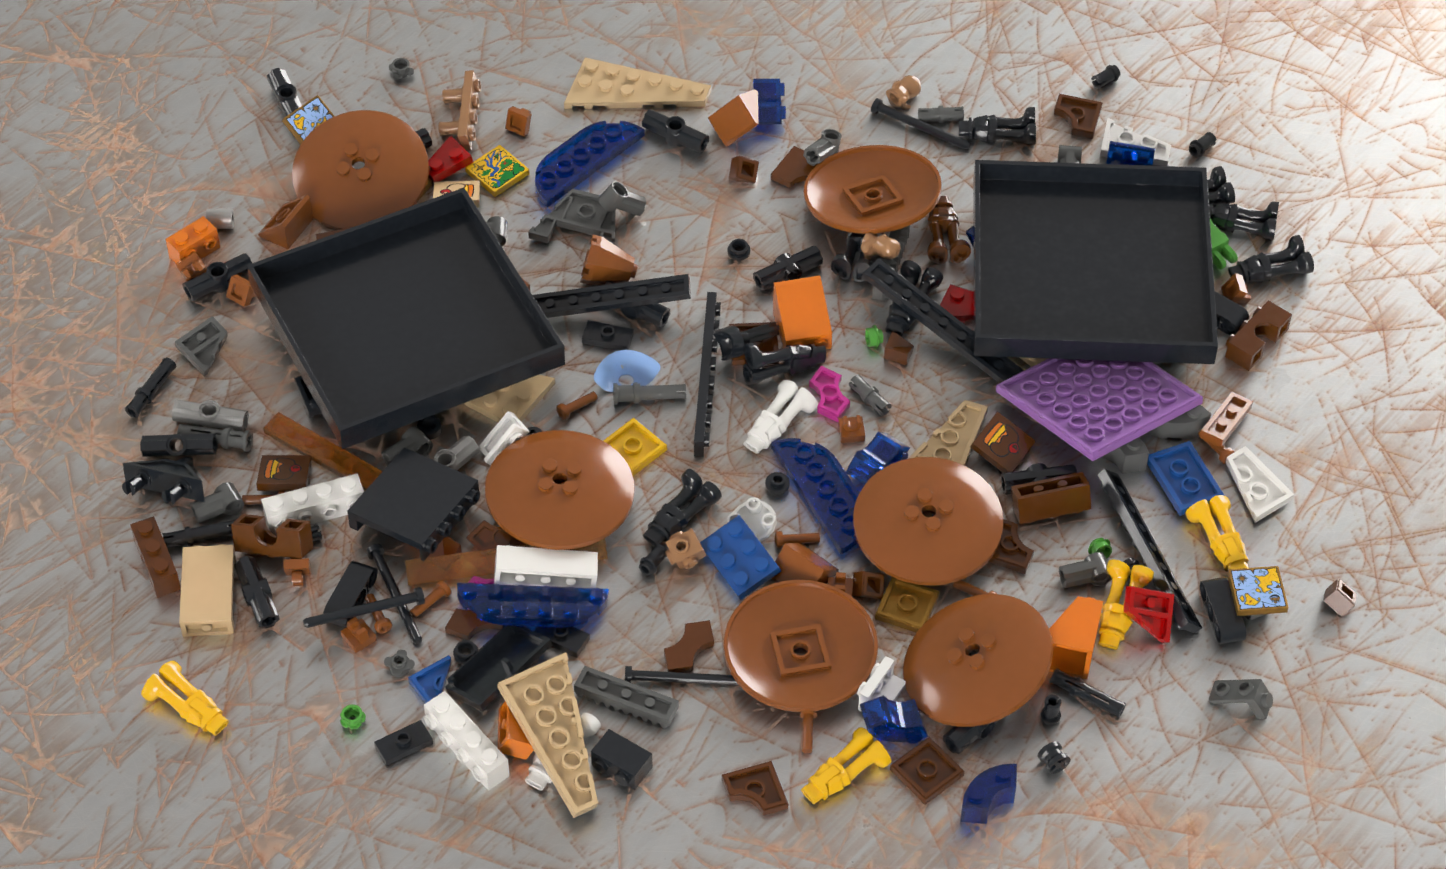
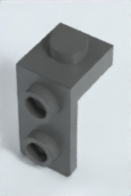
M1262 679L1216 680L1213 684L1209 701L1211 704L1247 703L1257 719H1267L1269 710L1273 705V696Z

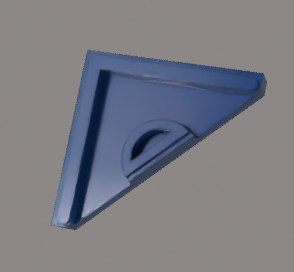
M449 655L408 677L409 683L425 704L444 690L451 666V657Z

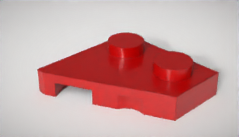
M450 136L428 160V177L433 182H440L474 163L472 156Z
M950 284L940 306L961 322L967 320L974 321V292Z
M1127 586L1123 612L1161 643H1170L1174 594Z

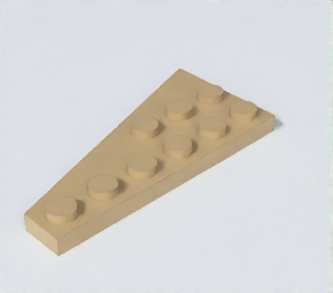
M585 57L566 97L564 109H572V106H584V109H593V106H605L608 109L642 108V105H655V108H663V105L675 104L677 107H705L711 93V85Z
M537 375L463 404L497 423L507 411L514 413L522 422L555 385V378Z
M964 400L947 418L944 425L940 429L937 428L932 433V437L927 442H924L909 458L936 457L948 459L966 466L972 451L970 446L979 434L988 406ZM930 510L924 511L922 513L925 517H931L935 515V513Z
M567 652L498 682L497 688L571 815L575 818L596 808L598 800L593 776L589 768V757L584 744V733L577 700L574 696Z

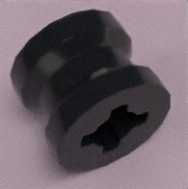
M1058 741L1045 745L1037 755L1041 762H1045L1046 770L1049 774H1056L1062 771L1071 761L1067 753L1062 752V746Z

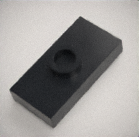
M588 320L582 336V343L614 350H629L634 329Z
M547 614L544 615L534 630L551 639L553 647L567 652L576 658L590 640V634Z
M419 720L375 741L374 745L385 765L388 766L432 745L433 739L422 720Z

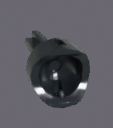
M771 322L740 332L736 326L731 325L715 330L713 336L720 345L722 352L721 360L727 361L742 356L745 344L779 335L778 330L780 327L776 325V322Z

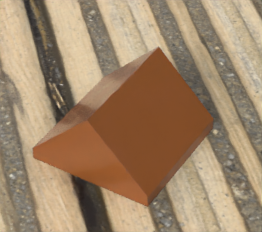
M754 89L738 95L708 117L725 146L728 147L759 124L757 90Z
M308 194L283 204L258 235L267 241L289 249L313 220L311 199Z
M787 543L784 544L775 560L781 572L771 579L775 582L811 580L827 584L828 577H834L836 572H839V569L803 544Z

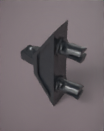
M184 457L177 461L161 459L123 463L125 482L122 484V489L127 495L132 493L133 496L143 488L161 492L162 499L166 504L171 502L173 505L182 497L205 502L202 480L194 472V459L191 457Z

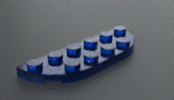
M601 121L580 130L546 155L538 164L535 172V189L541 202L546 207L552 205L644 137L645 129L626 121H620V124H606V121Z
M787 438L771 442V449L840 555L854 547L858 542L853 527V514L859 491L837 458L824 446L818 443L813 445L801 442L799 438Z
M457 583V597L465 610L469 608L477 614L478 619L485 622L509 626H578L587 623L588 618L595 614L600 615L607 606L609 589Z

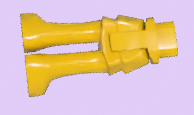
M1218 495L1212 497L1209 504L1206 499L1193 504L1186 510L1185 515L1191 523L1202 524L1211 544L1210 548L1223 564L1225 571H1228V569L1249 568L1247 565L1249 559L1246 556L1245 545L1241 540L1239 532H1236L1229 515L1231 508L1230 500L1226 496ZM1213 516L1217 517L1224 532L1223 535H1220Z
M1112 559L1108 561L1106 566L1107 573L1112 578V584L1106 603L1102 606L1100 629L1098 631V634L1101 636L1098 645L1117 650L1120 641L1124 640V635L1133 623L1132 619L1123 612L1124 604H1119L1129 575V586L1143 588L1151 582L1154 572L1143 565H1134L1132 570H1130V567L1123 561Z
M175 660L163 664L159 669V676L155 673L150 676L141 691L144 699L152 702L159 697L162 698L180 714L181 718L187 719L188 723L200 727L204 732H211L214 736L218 735L228 725L229 720L222 716L223 711L217 708L211 697L206 696L202 690L196 689L181 674L182 667ZM167 684L174 685L182 693H184L188 697V699L185 701L177 693H175Z
M863 727L857 728L852 734L853 739L835 757H829L826 763L820 765L814 775L808 779V784L801 791L809 801L816 804L821 799L826 800L828 795L830 796L844 790L843 787L850 785V782L871 764H875L880 768H885L891 764V758L880 741H874L872 734ZM860 751H864L855 761H853L849 766H847L844 769L843 765L846 762H848L853 756H855Z

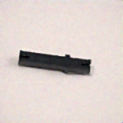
M163 358L145 384L135 391L134 398L125 407V411L129 416L133 418L138 417L145 406L151 404L155 393L177 367L172 359Z
M237 519L195 528L187 526L184 527V530L162 533L167 549L186 544L189 547L193 546V543L233 536L231 524Z
M1056 668L1051 676L1050 683L1070 692L1069 695L1072 697L1078 696L1120 718L1126 707L1125 702H1121L1103 691L1084 683V679L1080 677L1075 678Z

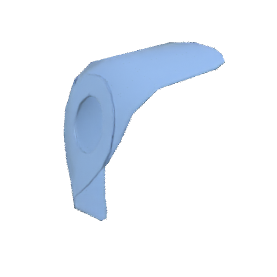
M634 350L615 351L604 358L594 373V381L603 390L613 392V383L621 385L619 378L622 375H630L633 377L634 382L640 383V386H646L653 381L661 367L656 360L642 352Z

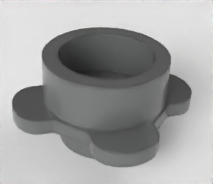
M397 58L389 65V70L393 72L394 79H401L407 75L411 76L414 74V69L410 68V63L405 58Z
M398 650L395 655L386 657L384 660V665L390 668V672L395 677L405 676L415 666L414 660L407 657L405 650Z

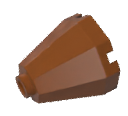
M593 234L589 243L591 244L590 249L586 253L580 283L587 285L605 284L607 281L624 283L629 282L630 277L635 278L638 265L634 264L635 258L605 238Z

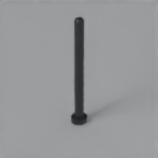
M876 98L871 106V112L874 114H878V112L883 113L965 150L971 146L967 140L884 105L883 100Z
M379 543L369 546L366 554L369 559L375 561L391 597L402 595L383 557L385 552L383 546ZM407 605L398 606V612L412 641L415 644H420L422 636Z
M421 587L414 588L412 593L308 617L303 620V625L306 628H311L414 602L417 605L425 604L423 590Z
M625 666V681L630 683L631 680L739 686L732 675L632 670V666Z

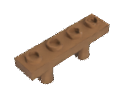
M474 70L465 71L462 88L444 89L442 91L444 104L461 102V110L458 121L439 122L438 124L441 137L457 135L460 145L466 151L472 150V141L476 140L474 125L478 123L476 108H479L478 92H481L480 79H476Z

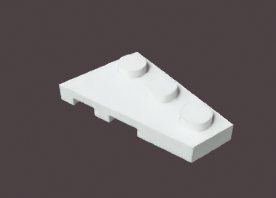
M1107 118L1100 156L1157 166H1168L1171 150L1170 144L1149 135H1139L1133 132V128L1128 126L1123 128L1114 124V120Z
M1246 446L1227 457L1226 465L1255 523L1293 500L1294 494Z

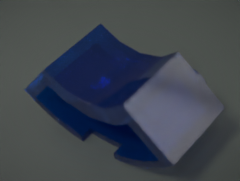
M753 78V90L758 91V125L782 124V119H786V106H781V96H785L784 83H780V78Z
M877 432L873 440L864 449L856 452L845 473L865 485L872 476L883 468L907 459V452L910 447L888 433Z
M883 695L860 704L867 730L877 740L915 744L928 737L921 711L915 699L892 701Z
M1017 764L994 766L983 771L973 779L964 794L960 822L987 824L990 813L996 807L1014 803Z

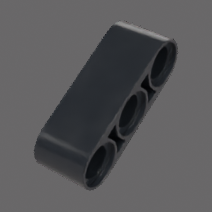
M1215 291L1217 329L1227 335H1235L1245 320H1249V313L1241 305Z
M354 560L351 561L328 600L323 614L362 605L365 602V596L370 593L376 582L377 568ZM352 618L335 621L331 623L346 628L347 621L351 620Z
M1221 577L1200 581L1201 598L1217 642L1225 644L1245 640V624L1242 616H1237L1228 578Z

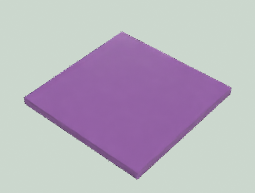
M1047 359L996 385V392L1092 461L1201 405L1203 402V397L1152 362Z

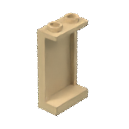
M219 544L217 546L183 547L179 618L183 637L234 634L232 612L236 555L233 545Z

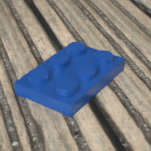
M1191 441L1149 454L1147 465L1179 516L1184 515L1186 510L1198 501L1206 499L1209 504L1212 497L1218 495L1225 496Z
M740 515L700 542L708 558L740 600L781 572L777 563Z

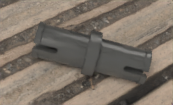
M942 105L938 106V108H918V119L923 122L933 121L944 123V121H964V107H943Z
M859 374L851 379L852 382H849V387L861 396V400L865 404L871 405L880 416H884L890 411L889 409H891L892 405L879 394V390L875 386L871 387Z

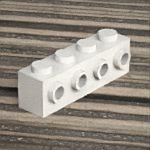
M357 473L263 498L261 502L267 527L270 532L277 534L276 528L287 519L310 521V524H315L348 515L347 510L364 491Z
M497 545L494 585L595 592L598 575V552Z
M446 691L424 704L425 716L423 718L427 726L439 735L443 744L455 753L457 759L468 767L474 778L481 782L488 791L510 776L508 759Z

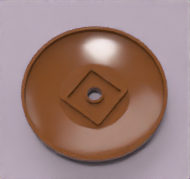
M357 110L339 114L317 126L300 145L292 168V180L297 198L308 194L311 199L312 217L319 223L335 230L355 227L416 205L425 190L429 175L427 152L415 130L406 122L393 115L372 110ZM357 162L365 163L361 169H355L353 165Z
M889 145L859 146L835 153L816 165L809 173L804 184L805 203L815 218L832 228L860 234L885 233L916 223L934 209L942 192L940 174L931 161L912 150Z
M567 430L538 432L513 442L495 458L488 470L485 482L486 503L497 524L505 532L521 542L552 550L585 547L611 535L629 515L635 491L630 467L619 452L596 437ZM563 479L566 482L564 484H556L554 481Z
M916 457L895 462L883 468L868 480L860 491L855 503L853 527L857 542L865 556L884 573L898 580L916 585H944L971 576L993 557L1002 537L1003 512L999 499L992 487L972 469L948 459ZM930 510L935 515L933 517H925L922 513Z
M811 580L782 581L755 591L734 610L727 623L724 635L725 660L731 675L739 686L750 696L768 706L793 712H812L828 709L851 698L858 692L860 685L864 681L867 682L870 678L878 653L876 629L864 607L846 592L834 586ZM797 648H803L807 651V653L804 655H797L794 653V650Z
M983 594L956 601L929 618L913 637L903 664V679L906 681L905 688L915 706L927 717L939 723L957 727H973L995 722L1021 708L1036 694L1044 683L1053 659L1051 632L1044 618L1034 607L1012 596ZM972 650H980L978 654L968 656Z

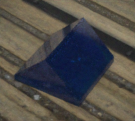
M1110 141L1106 164L1152 166L1155 148Z

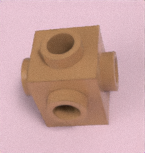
M692 528L684 533L680 531L673 534L670 540L665 542L669 548L665 553L672 565L676 563L680 570L694 567L698 564V560L707 556Z

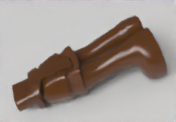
M940 196L938 203L929 213L928 217L933 242L927 248V255L932 262L937 264L946 263L948 249L944 243L943 234H948L950 261L954 264L960 263L970 256L971 248L966 240L959 238L958 226L960 223L953 209L952 202L949 201L948 196Z

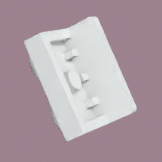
M507 411L480 444V451L486 456L484 461L487 464L491 465L506 447L525 437L530 432L514 413Z
M885 656L880 664L876 663L874 665L870 679L867 682L864 681L857 692L859 696L858 710L879 721L883 719L906 684L905 680L893 675L895 660Z

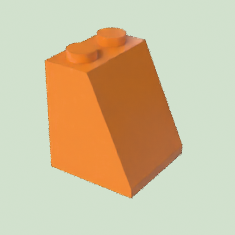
M820 275L775 282L773 315L776 325L780 327L778 331L783 348L786 345L814 344L815 346L824 345L826 349H831L832 329Z
M1078 596L1049 628L1053 640V659L1049 672H1054L1058 668L1073 677L1088 680L1103 601L1091 597Z

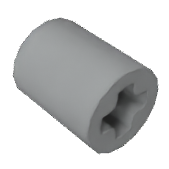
M207 208L206 219L217 229L234 228L233 208Z

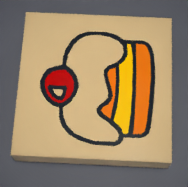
M480 181L434 182L433 198L465 188L478 208L480 203Z

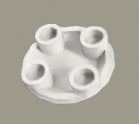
M756 497L749 498L747 502L739 505L727 518V522H730L740 515L760 542L769 538L777 524L776 513L772 506L760 501Z

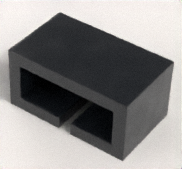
M610 729L607 730L591 750V764L598 772L606 773L610 776L613 774L619 784L629 786L634 790L653 767L651 752Z

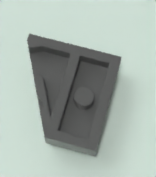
M211 316L176 340L175 347L205 377L227 339L228 333Z

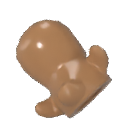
M908 75L894 82L892 88L886 91L890 104L897 108L909 110L911 106L906 102L920 93V81L915 76Z
M866 233L861 245L865 258L869 260L875 255H879L887 260L894 259L899 255L901 249L900 243L893 238H889L886 234L878 237V234Z

